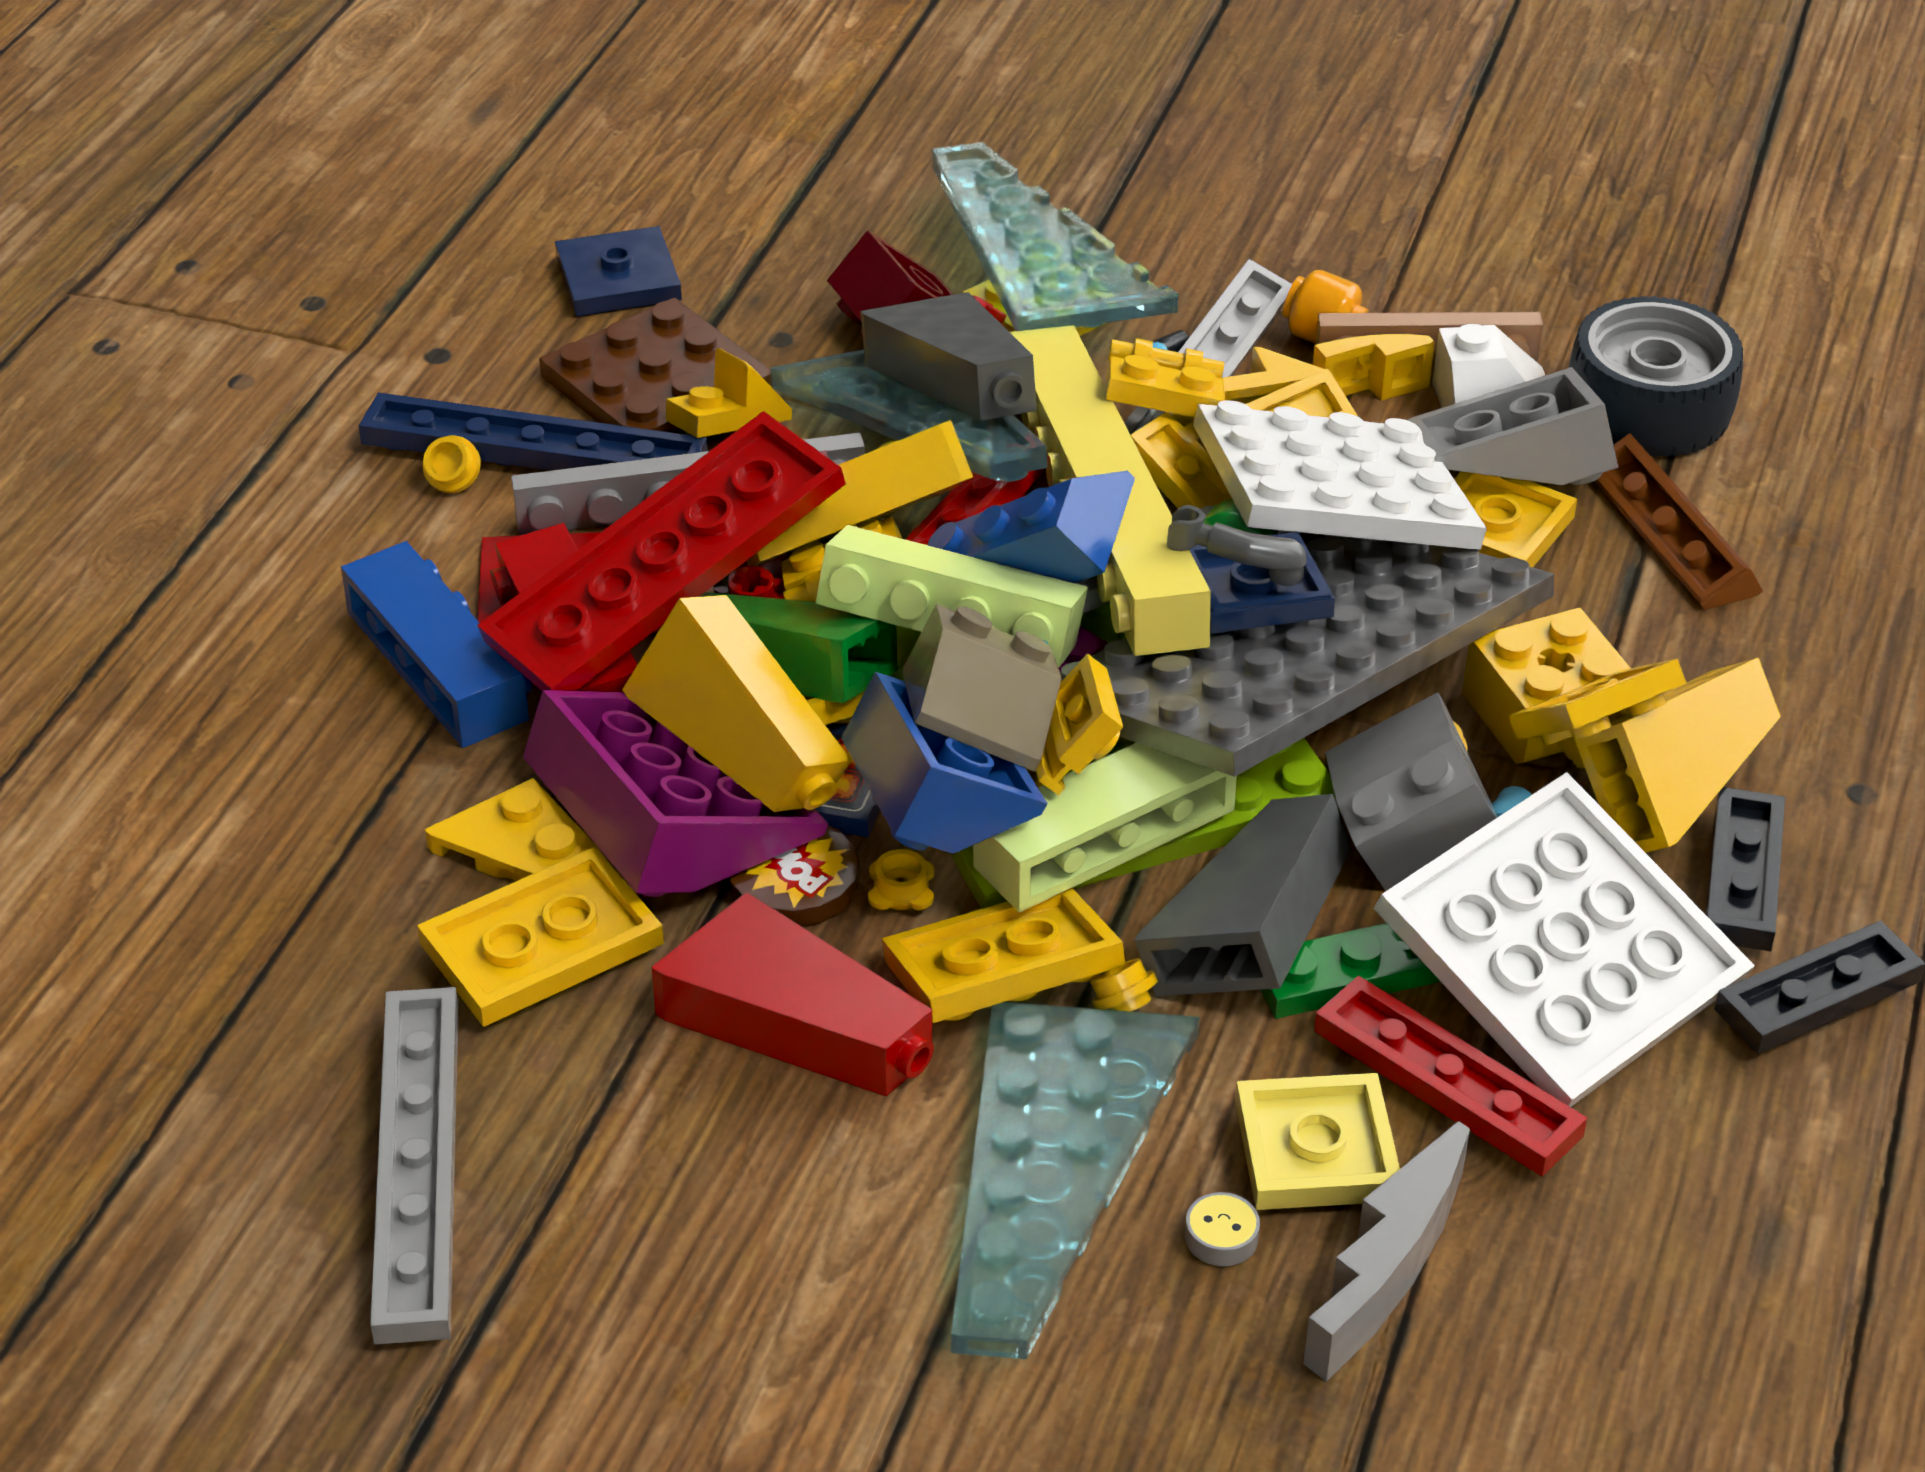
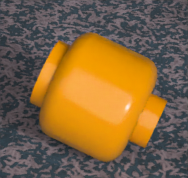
M1315 270L1310 272L1306 278L1298 276L1295 279L1285 299L1282 315L1288 319V327L1292 335L1315 344L1318 313H1368L1369 310L1361 306L1362 291L1359 285L1324 270Z

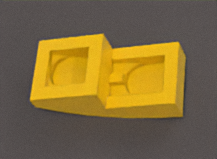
M1414 334L1367 335L1333 340L1314 345L1313 365L1323 369L1328 368L1345 396L1370 389L1383 401L1429 387L1435 341L1430 336Z

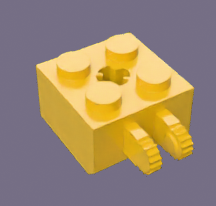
M1576 608L1494 630L1470 643L1462 694L1516 764L1564 752L1570 760L1572 759L1573 765L1575 764L1577 768L1580 767L1582 769L1585 767L1573 737L1549 745L1544 744L1542 736L1517 740L1508 716L1614 672L1630 669V667L1581 608Z

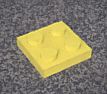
M1378 1073L1237 1081L1235 1102L1256 1210L1363 1204L1365 1197L1400 1170Z

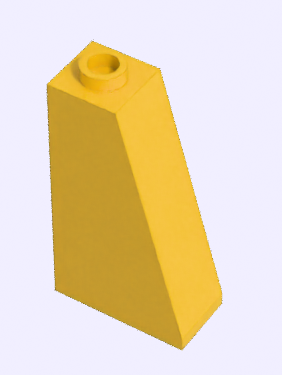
M951 420L839 464L842 468L846 485L747 560L748 566L761 565L792 553L797 548L809 543L820 542L836 536L847 525L854 526L869 519H880L932 499L973 478Z
M727 595L679 598L622 689L628 699L732 778L733 781L751 795L759 799L773 812L802 808L812 810L822 806L835 794L837 790L836 783L852 761Z
M1758 657L1709 671L1686 682L1684 685L1664 693L1667 704L1637 716L1629 717L1626 714L1609 720L1610 728L1591 736L1574 740L1599 806L1645 853L1676 844L1781 717Z

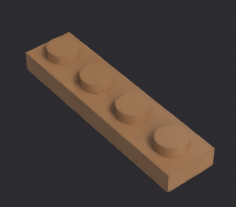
M1540 312L1318 313L1315 345L1333 340L1367 335H1427L1435 341L1431 371H1434L1439 328L1461 327L1466 324L1495 325L1538 363L1543 322Z

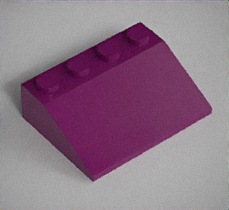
M542 691L523 758L636 893L650 897H660L665 893L696 892L825 835L828 823L815 809L807 810L802 808L773 812L759 799L751 795L733 781L732 778L628 699L624 692Z

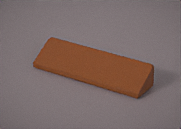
M1629 433L1615 443L1614 450L1618 468L1603 472L1601 477L1593 482L1704 610L1752 598L1762 593L1763 590L1748 565L1636 439Z

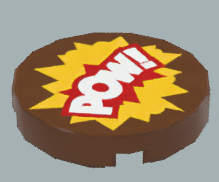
M828 825L825 835L728 877V884L734 902L747 892L796 924L805 926L821 923L842 912L850 903V895L855 888H858L860 880V862L854 844L839 829Z

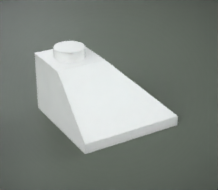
M1466 324L1461 327L1439 328L1432 384L1441 408L1545 376L1542 366L1495 325Z

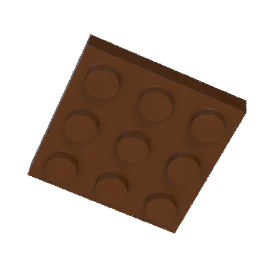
M675 297L657 303L650 309L623 321L615 322L601 331L576 342L568 343L562 348L539 358L541 377L598 423L683 434L686 431L666 421V399L688 395L689 390L694 387H714L715 351L718 348L747 362L774 389L773 371Z

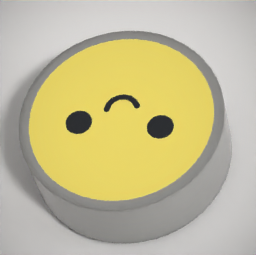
M1217 1192L1198 1198L1187 1212L1185 1227L1187 1247L1195 1257L1211 1265L1233 1266L1240 1264L1250 1258L1257 1248L1260 1229L1258 1212L1250 1202L1235 1194Z

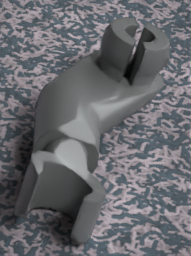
M1191 505L1181 506L1172 515V523L1168 527L1167 547L1173 551L1188 550L1196 545L1207 547L1208 553L1244 565L1269 569L1270 579L1282 586L1297 585L1304 577V566L1307 562L1306 551L1294 539L1247 533L1218 522L1214 526L1204 524L1205 513L1198 507Z

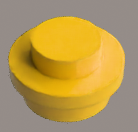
M450 435L438 438L427 447L424 453V476L438 491L444 493L461 492L473 484L480 472L481 459L479 452L470 441L463 437Z
M1140 958L1126 961L1125 966L1103 972L1097 978L1090 981L1096 994L1091 1001L1096 1011L1110 1008L1114 1017H1119L1150 1002L1151 996L1148 989L1153 987L1158 982L1154 971L1146 972Z

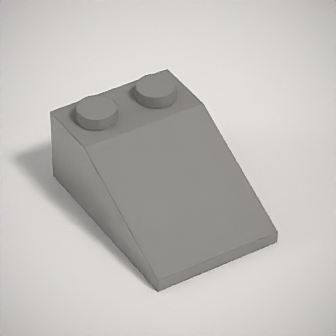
M1572 367L1408 419V421L1416 424L1422 431L1425 445L1436 452L1435 461L1443 462L1448 470L1557 485L1568 483L1582 485L1597 480L1603 472L1618 468L1605 404Z
M1438 692L1325 752L1336 802L1354 845L1385 891L1498 818Z

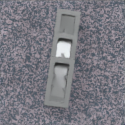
M1460 1121L1363 1199L1358 1240L1336 1257L1332 1297L1315 1311L1308 1321L1303 1364L1327 1382L1375 1335L1414 1284L1439 1239L1463 1175L1470 1129Z

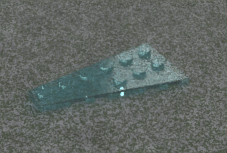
M983 142L932 149V168L1015 331L1072 325L1074 327L1093 328L1108 322L1178 312L1179 293L1168 285L1159 288L1149 281V270L1137 261L1127 264L1115 255L1114 243L1067 207L1059 210L1049 203L1050 194L1038 185L1029 188L1018 179V169Z
M864 349L770 367L773 389L897 441L951 420L970 470L986 478L1004 482L1017 481L1025 478L1029 471L1048 468L1046 445L1014 415L980 421L868 368L865 365Z
M1009 1002L992 1006L951 1332V1353L1017 1359L1028 1358L1062 1294L1064 1279L1076 1257L1082 1256L1092 1237V1227L1102 1208L1108 1207L1149 1130L1150 1118L1161 1097L1167 1096L1176 1079L1177 1067L1185 1052H1190L1199 1036L1200 1017Z

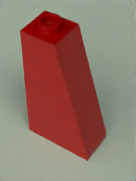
M747 892L651 967L655 1015L664 1021L886 1097L906 1079H912L920 1075L929 1064L933 1055L931 1008Z

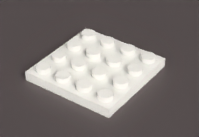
M1230 400L1220 401L1218 406L1198 404L1193 426L1247 527L1481 550L1486 526L1443 462L1435 461L1436 452L1425 445L1422 431L1416 424L1398 418L1387 419L1385 423L1366 422L1355 415L1342 412L1332 413L1329 418L1309 416L1299 409L1286 406L1276 407L1274 412L1253 410L1243 403Z
M1567 772L1381 894L1373 908L1540 1089L1569 1107H1572L1715 1002L1719 990L1744 980L1755 966Z

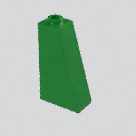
M705 592L700 596L727 595L796 688L804 696L845 703L866 690L875 672L889 676L898 671L897 625L818 605L816 602Z

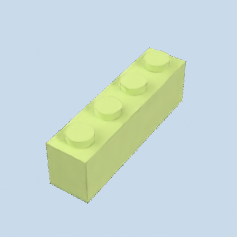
M847 525L826 544L816 604L921 632L936 604L956 611L959 606L967 607L987 617L992 622L993 628L1015 636L1017 631H1024L1047 641L1059 668L1076 646L1088 587Z
M1139 743L1132 744L1087 765L1079 774L1073 771L1063 777L1065 789L1059 796L1045 785L1038 787L1048 803L1042 815L974 844L973 867L1020 913L1234 811L1237 776L1233 777Z

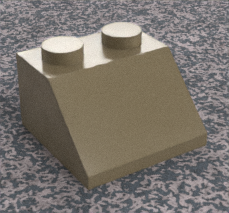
M936 604L902 669L914 723L1035 772L1042 758L1062 678L1053 652H1051V647L1037 636L1024 631H1017L1015 636L993 628L992 622L987 617L973 609L959 606L956 611Z

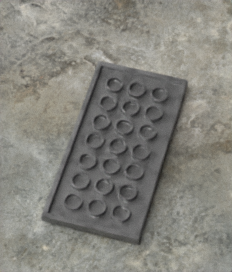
M1327 535L1310 540L1306 547L1335 597L1334 617L1210 633V647L1141 656H1134L1125 638L1108 643L1104 650L1091 657L1107 668L1123 724L1119 737L1235 777L1554 596V573L1529 567V563L1522 559H1500L1481 554L1477 549ZM1080 661L1072 662L1062 667L1060 672L1061 681Z

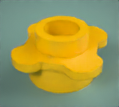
M907 849L891 850L881 855L870 865L869 876L874 880V888L868 892V902L874 908L880 910L888 908L896 910L911 908L923 910L933 904L934 893L928 888V882L934 877V866L919 853Z

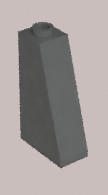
M969 292L861 311L865 365L868 368L980 421L1037 411L1033 354Z
M1333 794L1272 799L1138 933L1134 941L1146 972L1154 971L1158 982L1152 987L1155 996L1281 988L1351 851V846Z

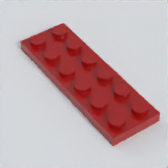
M762 411L480 622L477 627L483 641L541 691H577L662 626L679 598L700 597L845 486L846 482L842 468L765 411Z

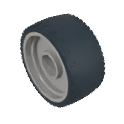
M1641 296L1637 298H1623L1596 308L1595 311L1590 312V315H1587L1581 322L1573 344L1569 368L1572 367L1605 404L1613 445L1630 433L1644 450L1653 457L1679 456L1705 449L1706 446L1712 445L1714 441H1718L1720 436L1722 437L1728 429L1741 387L1743 346L1738 334L1735 333V330L1727 322L1703 307H1698V305L1690 304L1686 301L1667 299L1666 297Z

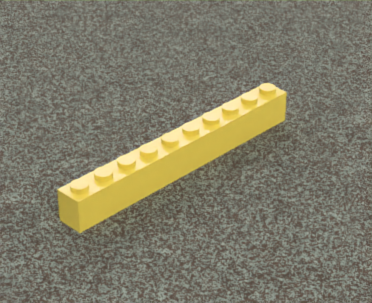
M1072 325L1010 332L1033 354L1037 411L1022 413V420L1026 436H1033L1034 449L1038 451L1041 462L1045 461L1049 487L1071 478L1127 470L1135 477L1105 573L1097 575L1099 597L1102 602H1110L1111 618L1115 632L1125 634L1134 656L1210 647L1211 591L1190 550L1173 551L1167 547L1168 527L1172 523V515L1114 402L1106 400V387L1076 328Z

